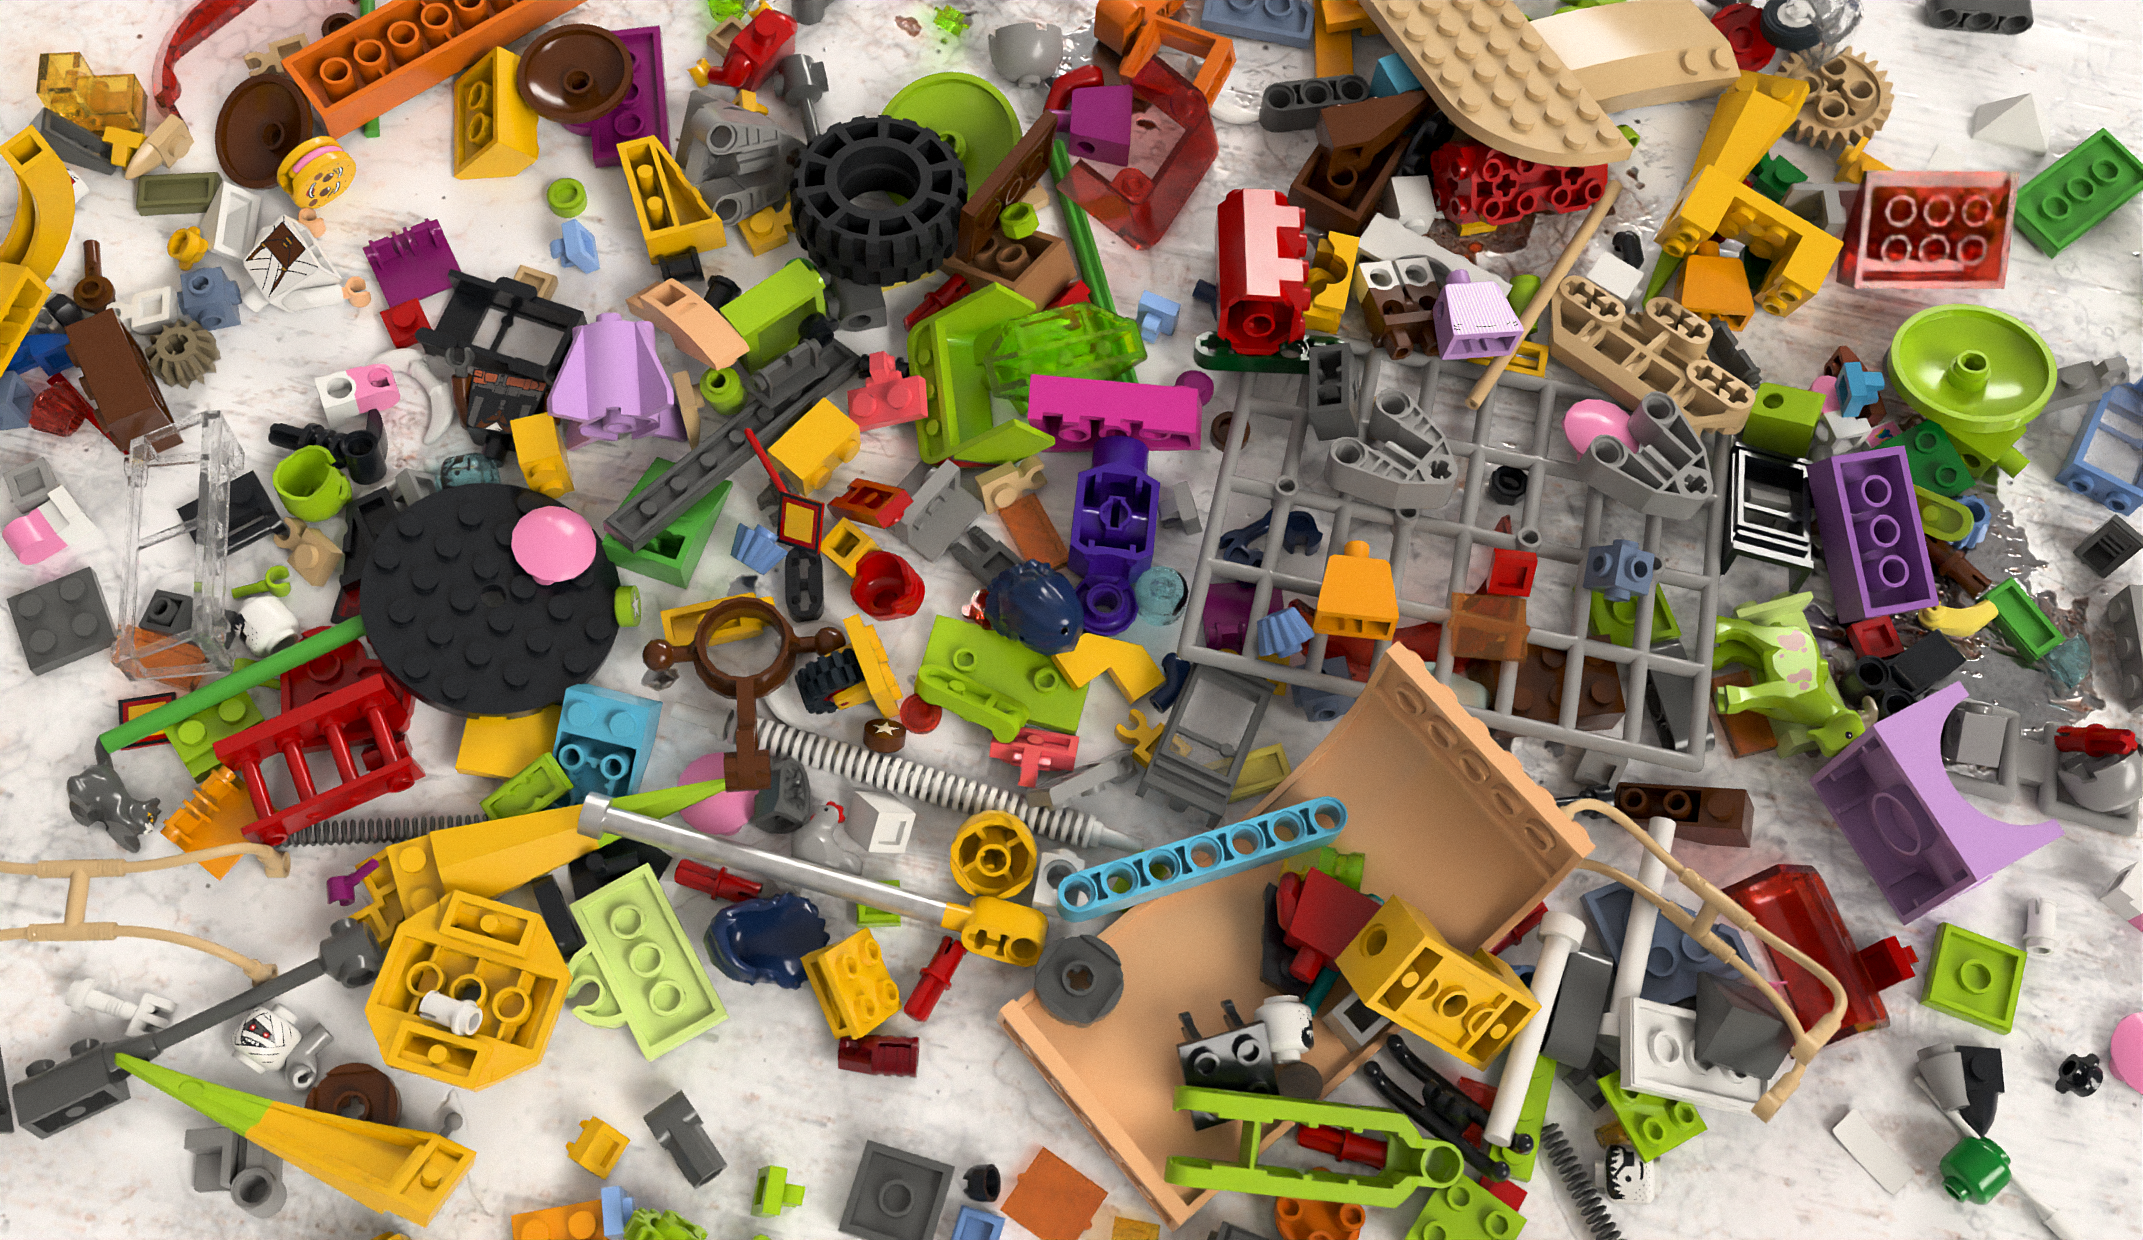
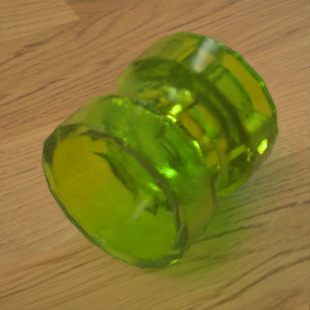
M1322 846L1318 870L1360 893L1366 853L1352 851L1347 855L1339 853L1336 848ZM1340 866V873L1336 875L1337 867Z

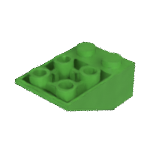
M657 457L619 508L675 463ZM725 479L635 554L606 533L602 546L608 560L614 562L615 566L687 589L730 493L733 482Z

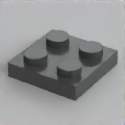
M90 566L7 598L29 668L36 676L121 643L97 574Z
M867 1140L838 1231L862 1240H933L955 1166Z

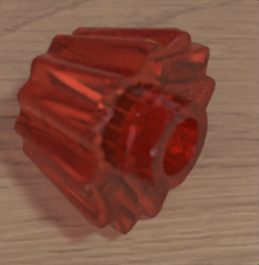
M66 381L55 382L52 387L43 390L34 400L33 410L30 412L31 418L28 423L31 424V428L64 438L70 437L83 424L89 409Z

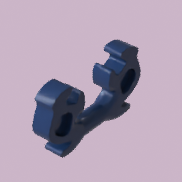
M1273 508L1263 518L1245 528L1228 531L1220 537L1219 549L1227 548L1223 560L1258 568L1261 567L1263 552L1259 548L1248 549L1247 547L1251 542L1268 533ZM1305 511L1289 512L1282 544L1283 548L1288 553L1294 554L1296 545H1306L1305 555H1313L1320 548L1323 533L1318 531L1315 520L1310 513ZM1236 580L1241 588L1247 589L1257 586V584Z

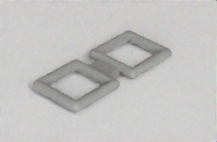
M1930 689L1925 693L1924 698L1940 690ZM1966 698L1955 706L1965 709L1966 702L1993 706L1992 713L2007 718L2000 757L1998 784L1945 770L1957 791L2002 803H2011L2015 799L2017 783L2039 789L2038 809L2043 814L2124 836H2132L2136 833L2139 805L2132 811L2120 814L2118 817L2057 800V771L2059 769L2060 751L2055 745L2054 736H2069V734H2059L2056 732L2059 727L2066 724L2055 721L2048 722L2044 726L2043 744L2020 738L2022 716L2017 711Z

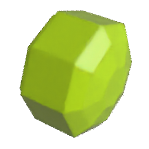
M1018 202L1009 205L999 216L1004 234L1008 238L1021 239L1029 236L1040 225L1033 204Z

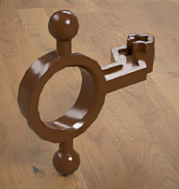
M737 597L722 601L710 609L698 625L694 640L689 645L672 646L666 640L655 639L644 647L642 659L647 668L654 672L667 671L674 663L694 662L697 676L709 690L726 699L737 700V752H726L723 759L726 792L771 789L772 783L769 749L758 750L756 699L770 695L786 683L795 669L797 654L817 653L819 656H825L845 646L846 639L843 633L835 627L822 628L815 636L797 637L794 634L793 627L775 606L759 598ZM742 617L757 618L770 624L780 635L781 639L780 653L773 664L761 673L747 677L731 676L718 670L707 656L709 640L714 632L726 622Z

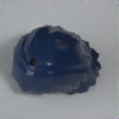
M1030 559L1024 564H1015L1011 569H1005V571L999 573L998 577H994L991 580V584L987 586L989 594L985 599L986 608L984 616L999 635L1006 636L1009 641H1019L1026 648L1046 656L1075 650L1085 625L1082 604L1076 595V590L1063 574L1052 569L1049 562L1041 563L1035 559Z
M786 892L783 894L777 893L772 898L748 899L719 910L712 918L705 932L703 942L711 963L731 980L748 983L751 986L756 983L777 984L783 989L791 988L797 990L801 987V983L809 980L800 958L809 952L825 947L830 940V934L824 932L826 921L819 918L818 907L815 904H811L809 898L798 897L794 893Z

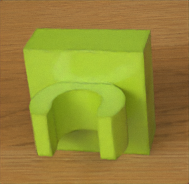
M769 1165L758 1169L750 1216L769 1219L780 1216L781 1206L792 1208L802 1206L805 1187L785 1184L788 1168Z

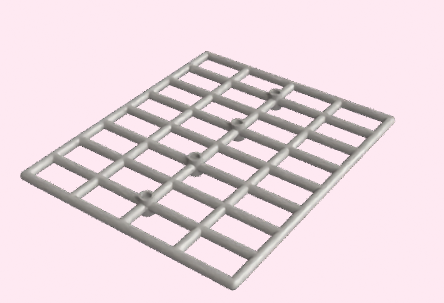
M1305 328V335L1337 337L1345 343L1350 342L1353 354L1366 357L1359 391V436L1352 437L1364 444L1367 437L1375 438L1369 430V421L1382 360L1424 369L1418 406L1430 419L1432 417L1439 372L1479 380L1487 368L1485 365L1456 359L1441 360L1440 356H1427L1418 351H1412L1411 355L1405 359L1391 360L1385 347L1374 348L1372 342ZM1247 354L1246 356H1251V357H1253V356H1258V355H1250V354ZM1504 369L1477 410L1472 442L1446 437L1453 455L1469 458L1459 523L1420 515V509H1390L1354 501L1355 496L1339 491V497L1299 489V483L1296 480L1307 426L1308 424L1312 425L1309 416V375L1302 374L1296 405L1254 397L1253 394L1259 372H1242L1177 647V656L1181 660L1358 699L1367 683L1321 673L1328 634L1315 633L1314 637L1310 639L1305 667L1301 669L1258 659L1257 621L1268 615L1273 588L1319 598L1329 556L1334 554L1344 555V546L1347 541L1351 517L1390 525V531L1394 538L1389 563L1399 615L1442 624L1434 678L1439 683H1443L1450 688L1459 628L1505 638L1495 709L1492 711L1460 704L1471 717L1478 718L1486 727L1693 773L1700 772L1703 769L1732 434L1722 435L1718 431L1715 432L1712 466L1713 492L1702 506L1709 509L1703 575L1666 567L1665 560L1659 555L1663 517L1646 514L1643 551L1655 554L1652 570L1653 578L1648 595L1638 596L1633 645L1632 648L1586 639L1592 590L1583 588L1589 548L1598 546L1604 493L1588 485L1580 549L1542 541V534L1537 530L1545 474L1583 482L1578 476L1577 464L1547 458L1555 397L1576 401L1586 399L1603 400L1617 405L1624 411L1633 412L1601 389ZM1497 384L1540 393L1531 455L1488 446ZM1249 412L1292 421L1281 475L1276 479L1275 484L1235 476ZM1485 462L1529 471L1521 528L1517 536L1475 527ZM1231 491L1271 500L1273 512L1260 568L1216 559ZM1295 505L1335 513L1322 581L1277 572L1289 512L1294 509ZM1414 531L1456 539L1445 608L1400 598L1410 537L1414 534ZM1472 543L1499 549L1534 552L1537 557L1578 565L1570 635L1524 625L1528 597L1511 595L1507 621L1462 612ZM1212 575L1257 584L1242 655L1196 646ZM1657 583L1701 592L1695 662L1649 652ZM1375 639L1368 681L1385 651L1391 647L1392 640ZM1521 642L1567 651L1558 725L1511 715ZM1584 655L1630 665L1622 739L1576 729ZM1647 669L1693 679L1687 753L1640 743Z

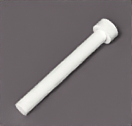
M1651 817L1647 834L1669 854L1671 852L1676 823L1665 817ZM1644 846L1637 880L1661 896L1667 866ZM1634 892L1609 1012L1602 1013L1596 1038L1598 1042L1620 1049V999L1628 996L1640 998L1659 909L1637 892Z
M1558 911L1545 912L1539 925L1537 938L1543 946L1529 990L1543 1007L1516 1035L1512 1042L1483 1135L1487 1141L1498 1146L1509 1147L1511 1145L1568 955L1580 950L1586 931V926L1581 920L1567 913Z

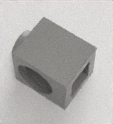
M1966 702L1965 709L1954 707L1947 717L1941 755L1956 762L1998 768L2007 718L1992 713L1993 706Z

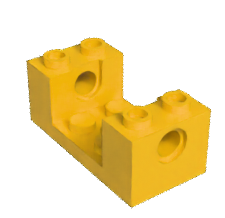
M1707 164L1680 192L1653 240L1662 246V249L1667 254L1673 257H1681L1684 260L1695 252L1701 240L1706 242L1715 231L1727 239H1735L1741 244L1748 246L1750 252L1755 256L1772 261L1762 284L1758 287L1752 299L1762 304V308L1766 312L1784 318L1817 294L1844 242L1710 164Z
M1395 894L1387 900L1334 961L1365 1006L1482 1072L1489 1067L1543 1007L1509 964L1481 947L1472 957H1469L1449 945L1423 911Z

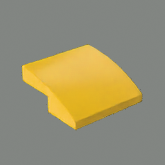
M553 704L544 708L541 713L507 720L506 717L479 716V720L467 718L455 769L459 774L502 779L505 784L544 753L550 752L553 754L562 706Z

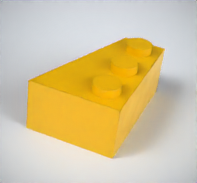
M655 135L616 144L651 265L659 264L657 257L659 255H664L667 258L687 253L691 247L695 246L697 253L727 246L721 218L716 212H712L702 199V194L682 174L679 165Z

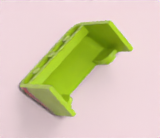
M997 282L919 321L909 332L907 355L910 377L919 375L926 380L928 418L915 420L919 454L926 464L939 468L949 459L960 469L996 468L1009 461L1015 464L1056 445L1055 437L1015 418L993 428L989 390L984 387L981 381L982 375L986 373L985 365L995 361L1004 352L1007 344L1006 325L1036 310L1034 302Z

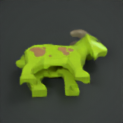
M1717 615L1714 643H1719V647H1714L1712 671L1722 669L1728 663H1742L1757 669L1756 676L1758 680L1757 685L1750 687L1731 685L1717 687L1714 695L1717 714H1736L1743 710H1749L1782 722L1816 726L1821 729L1807 731L1806 738L1815 741L1819 745L1822 755L1828 758L1837 756L1876 723L1879 710L1874 699L1870 696H1865L1862 699L1865 712L1861 710L1856 712L1836 703L1827 693L1825 683L1828 678V662L1826 659H1820L1816 640L1803 629L1797 626H1782L1781 622H1773L1770 626H1758L1747 620Z

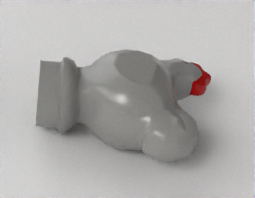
M833 801L827 802L826 805H818L817 812L811 816L810 822L798 829L791 839V857L853 875H862L863 863L859 856L839 848L833 838L834 830L838 824L845 821L843 806L836 805ZM774 880L782 893L800 894L802 890L801 887Z

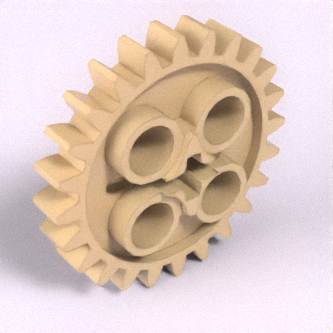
M1819 43L1814 53L1810 49L1802 50L1800 56L1791 53L1788 62L1782 61L1774 76L1808 81L1810 92L1796 120L1785 133L1795 129L1797 131L1796 141L1806 136L1810 138L1809 147H1813L1817 141H1823L1825 150H1829L1832 142H1836L1838 147L1844 150L1848 140L1855 146L1863 136L1871 140L1875 131L1882 130L1893 108L1891 105L1895 95L1890 93L1893 82L1885 81L1888 73L1887 70L1876 72L1879 61L1874 60L1866 63L1864 61L1866 52L1854 56L1852 55V46H1848L1844 52H1839L1837 43H1833L1830 51H1825L1823 45Z

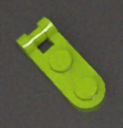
M1913 484L1924 533L1949 542L1961 541L1970 534L1974 526V517L1967 506Z
M927 664L921 666L918 670L913 686L923 701L943 707L958 714L963 720L975 722L992 730L993 736L999 742H1012L1020 732V728L1030 718L1029 708L1024 703L949 668L936 664Z

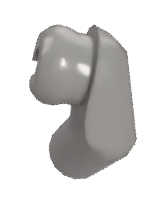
M320 1023L301 1038L300 1042L286 1058L285 1078L288 1086L294 1090H307L314 1084L317 1076V1054L334 1039Z

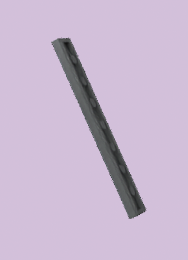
M833 338L831 343L822 348V352L819 353V358L830 367L829 371L770 411L755 399L604 520V531L635 554L756 455L744 434L745 428H750L753 431L760 445L764 448L811 410L823 397H827L860 370L859 363L861 357Z

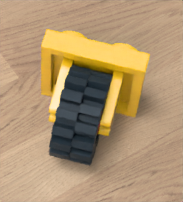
M859 613L843 619L851 643L825 656L817 657V662H808L805 664L806 668H800L797 672L798 675H795L797 687L808 713L813 714L816 712V715L823 714L826 710L828 714L834 713L836 709L844 710L874 699L885 719L901 714L896 700L903 698V695L887 662L889 659L882 641L878 637L873 624L865 626Z

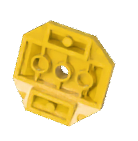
M453 890L440 898L439 902L419 911L399 924L364 1011L379 1045L383 1061L387 1066L477 1093L541 1064L573 976L540 914L459 890ZM473 986L481 987V995L476 1003L483 1012V1018L478 1030L472 1035H455L452 1033L451 1028L420 1017L422 1013L419 1011L420 1004L424 996L432 990L462 1002V996L467 989Z

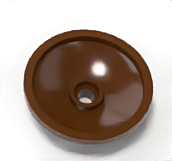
M568 24L545 32L527 47L518 64L517 83L524 101L539 116L561 124H580L607 115L625 99L633 82L634 69L627 47L615 34L596 25Z
M276 74L252 76L240 83L230 93L217 119L215 149L222 169L231 180L253 190H269L279 186L277 171L282 161L297 146L312 139L313 118L306 96L294 82Z

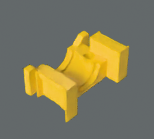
M1329 231L1327 240L1319 238L1312 268H1323L1331 273L1339 283L1327 284L1326 290L1315 296L1314 302H1310L1309 311L1302 312L1301 317H1305V328L1337 335L1341 316L1345 311L1360 241L1359 237Z

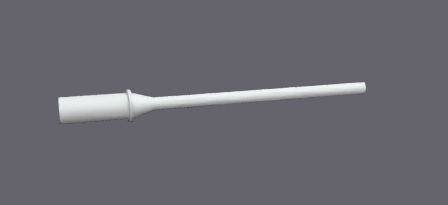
M1920 1074L1917 1075L1913 1080L1941 1108L1939 1101L1926 1080ZM1956 1111L1944 1112L1968 1137L1981 1138ZM2010 1168L2012 1174L2010 1181L2035 1206L2042 1219V1224H2046L2060 1240H2086L2062 1216L2059 1208L2055 1209L2042 1201Z

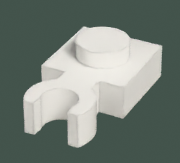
M171 286L134 293L132 304L126 305L123 302H112L106 306V310L113 308L129 332L134 329L139 335L162 331V324L172 328L178 320L177 292Z

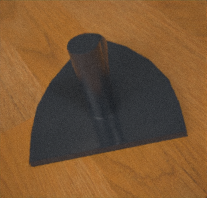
M622 837L569 863L575 899L578 901L646 863L650 864L659 881L673 858L658 847Z

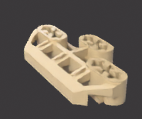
M1568 276L1560 282L1559 287L1548 302L1551 318L1548 345L1551 356L1633 412L1646 394L1654 391L1666 393L1675 401L1699 438L1703 429L1711 435L1715 431L1722 435L1737 434L1742 431L1754 405L1755 393L1747 384L1709 360L1706 352L1713 337V330L1706 321L1667 297H1654L1650 299L1645 306L1644 312H1636V314L1625 313L1626 309L1622 302L1582 276Z

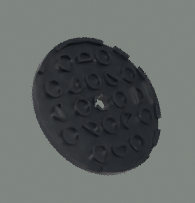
M499 483L466 484L430 494L414 502L391 520L379 534L366 558L360 583V616L367 642L381 661L384 671L401 688L421 702L440 711L478 720L479 716L506 717L507 720L541 713L544 708L563 700L566 688L576 684H588L595 677L609 656L618 633L619 624L615 616L614 597L616 589L621 584L615 563L608 560L602 546L603 541L596 531L592 528L596 538L595 559L587 570L573 579L554 582L551 585H541L516 562L511 548L512 532L519 520L534 509L546 506L570 508L545 494L531 489ZM499 590L505 599L501 606L489 607L482 602L481 594L483 595L490 591L497 592Z

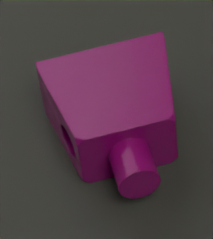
M1133 85L1076 88L1072 91L1071 110L1049 109V111L1058 115L1056 133H1070L1069 154L1080 158L1128 167Z

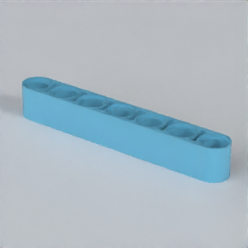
M1330 796L1319 797L1072 873L1066 876L1059 884L1055 901L1056 910L1066 921L1073 923L1083 922L1327 846L1337 839L1345 827L1348 819L1347 809L1337 798ZM1315 815H1328L1334 822V828L1325 829L1319 826L1315 821ZM1277 826L1287 827L1293 833L1294 840L1289 842L1280 840L1276 837L1274 828ZM1235 839H1245L1251 843L1254 852L1246 855L1241 854L1235 850L1232 841ZM1197 851L1205 852L1211 857L1213 865L1209 867L1197 866L1191 859V854ZM1154 864L1165 865L1169 868L1172 877L1167 880L1155 879L1149 872V867ZM1112 877L1124 878L1130 885V890L1125 893H1115L1108 887L1107 881ZM1070 890H1080L1086 894L1088 902L1083 906H1072L1066 901L1065 894Z

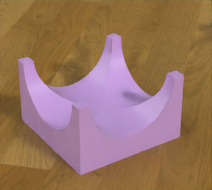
M1960 681L1873 724L1809 779L1812 787L1904 926L1993 878V874L2066 834L2055 818L2034 825H2014L1995 820L1975 809L1955 789L1942 762L1940 740L1943 725L1949 713L1957 704L1970 696Z

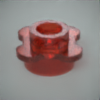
M980 589L972 595L971 604H966L962 607V615L966 619H973L984 630H994L989 620L984 616L986 608L985 599L989 592L987 589Z

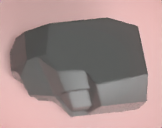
M788 758L771 766V789L760 790L755 795V825L768 833L787 834L801 828L810 810V785L807 772L802 763L793 758Z

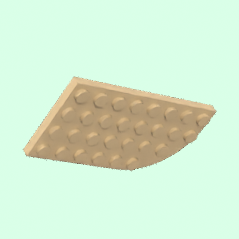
M1357 0L1443 113L1454 124L1478 141L1505 154L1553 166L1584 167L1629 160L1634 147L1512 0Z

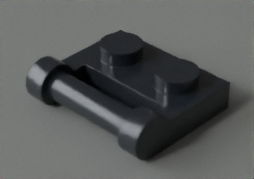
M253 470L176 509L210 570L221 565V559L273 532L274 534H280L287 530L278 511ZM264 515V519L212 545V541Z

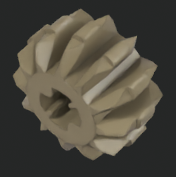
M178 318L174 327L170 328L162 324L163 333L160 335H149L152 346L145 349L146 357L150 361L149 368L156 377L162 378L164 383L171 388L179 383L188 390L194 380L205 385L203 375L205 373H217L214 362L221 359L220 351L216 347L217 341L211 332H208L207 329L204 330L202 325L195 320L187 325Z

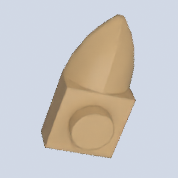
M171 113L136 151L124 178L126 180L138 178L150 173L160 165L170 169L178 159L186 156L194 140L184 121Z
M686 370L673 373L672 376L692 451L698 446L700 438L701 420L698 408L705 407V403L700 390V383L691 385L689 373Z

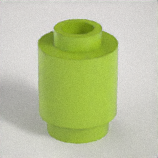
M710 367L703 373L700 379L701 393L717 413L726 416L735 415L744 409L748 401V391L742 387L743 381L732 367L721 368L718 371Z

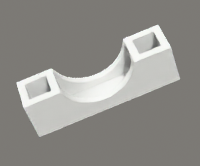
M1378 212L1360 237L1354 269L1361 263L1391 261L1393 265L1395 260L1427 257L1436 284L1441 289L1447 285L1445 281L1447 275L1459 269H1464L1468 272L1471 282L1492 281L1498 284L1506 299L1513 286L1504 281L1499 275L1483 270L1472 264L1466 257L1446 250L1437 245L1431 238L1421 236L1404 227L1396 219L1387 218ZM1407 270L1406 275H1412L1414 270ZM1379 273L1371 274L1370 277L1376 280Z

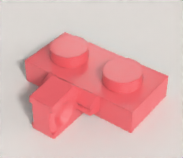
M885 351L869 354V372L871 376L866 377V387L847 391L849 418L859 426L860 432L928 418L926 380L919 375L902 378L901 371H896L895 357L887 354Z
M1022 727L1018 735L1010 743L999 742L993 736L989 757L998 758L1005 763L1011 764V766L1021 767L1018 785L1035 788L1039 770L1047 772L1049 770H1074L1079 736Z

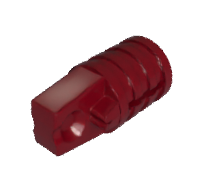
M879 1034L864 1035L855 1040L851 1036L841 1037L838 1047V1068L873 1076L884 1075L891 1077L893 1075L917 1078L920 1038L894 1037V1035L881 1036Z

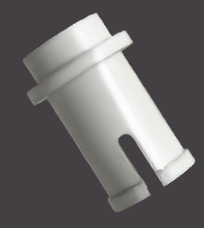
M2040 897V905H2037V899L2030 898L2027 901V933L2022 936V942L2026 945V951L2029 953L2051 955L2054 953V948L2058 947L2060 942L2059 938L2055 936L2056 909L2058 904L2055 900Z
M435 990L428 992L424 996L419 1011L422 1012L420 1014L422 1019L431 1020L452 1029V1033L459 1036L474 1034L478 1030L483 1018V1012L478 1008L476 1002L472 1000L461 1002L442 995Z

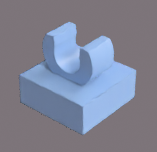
M576 219L562 223L563 238L556 239L549 244L551 257L553 259L560 257L562 267L564 268L576 265L586 274L600 269L594 235Z
M1144 290L1138 303L1136 322L1142 324L1141 328L1143 329L1140 339L1154 344L1160 332L1172 336L1178 324L1181 304Z

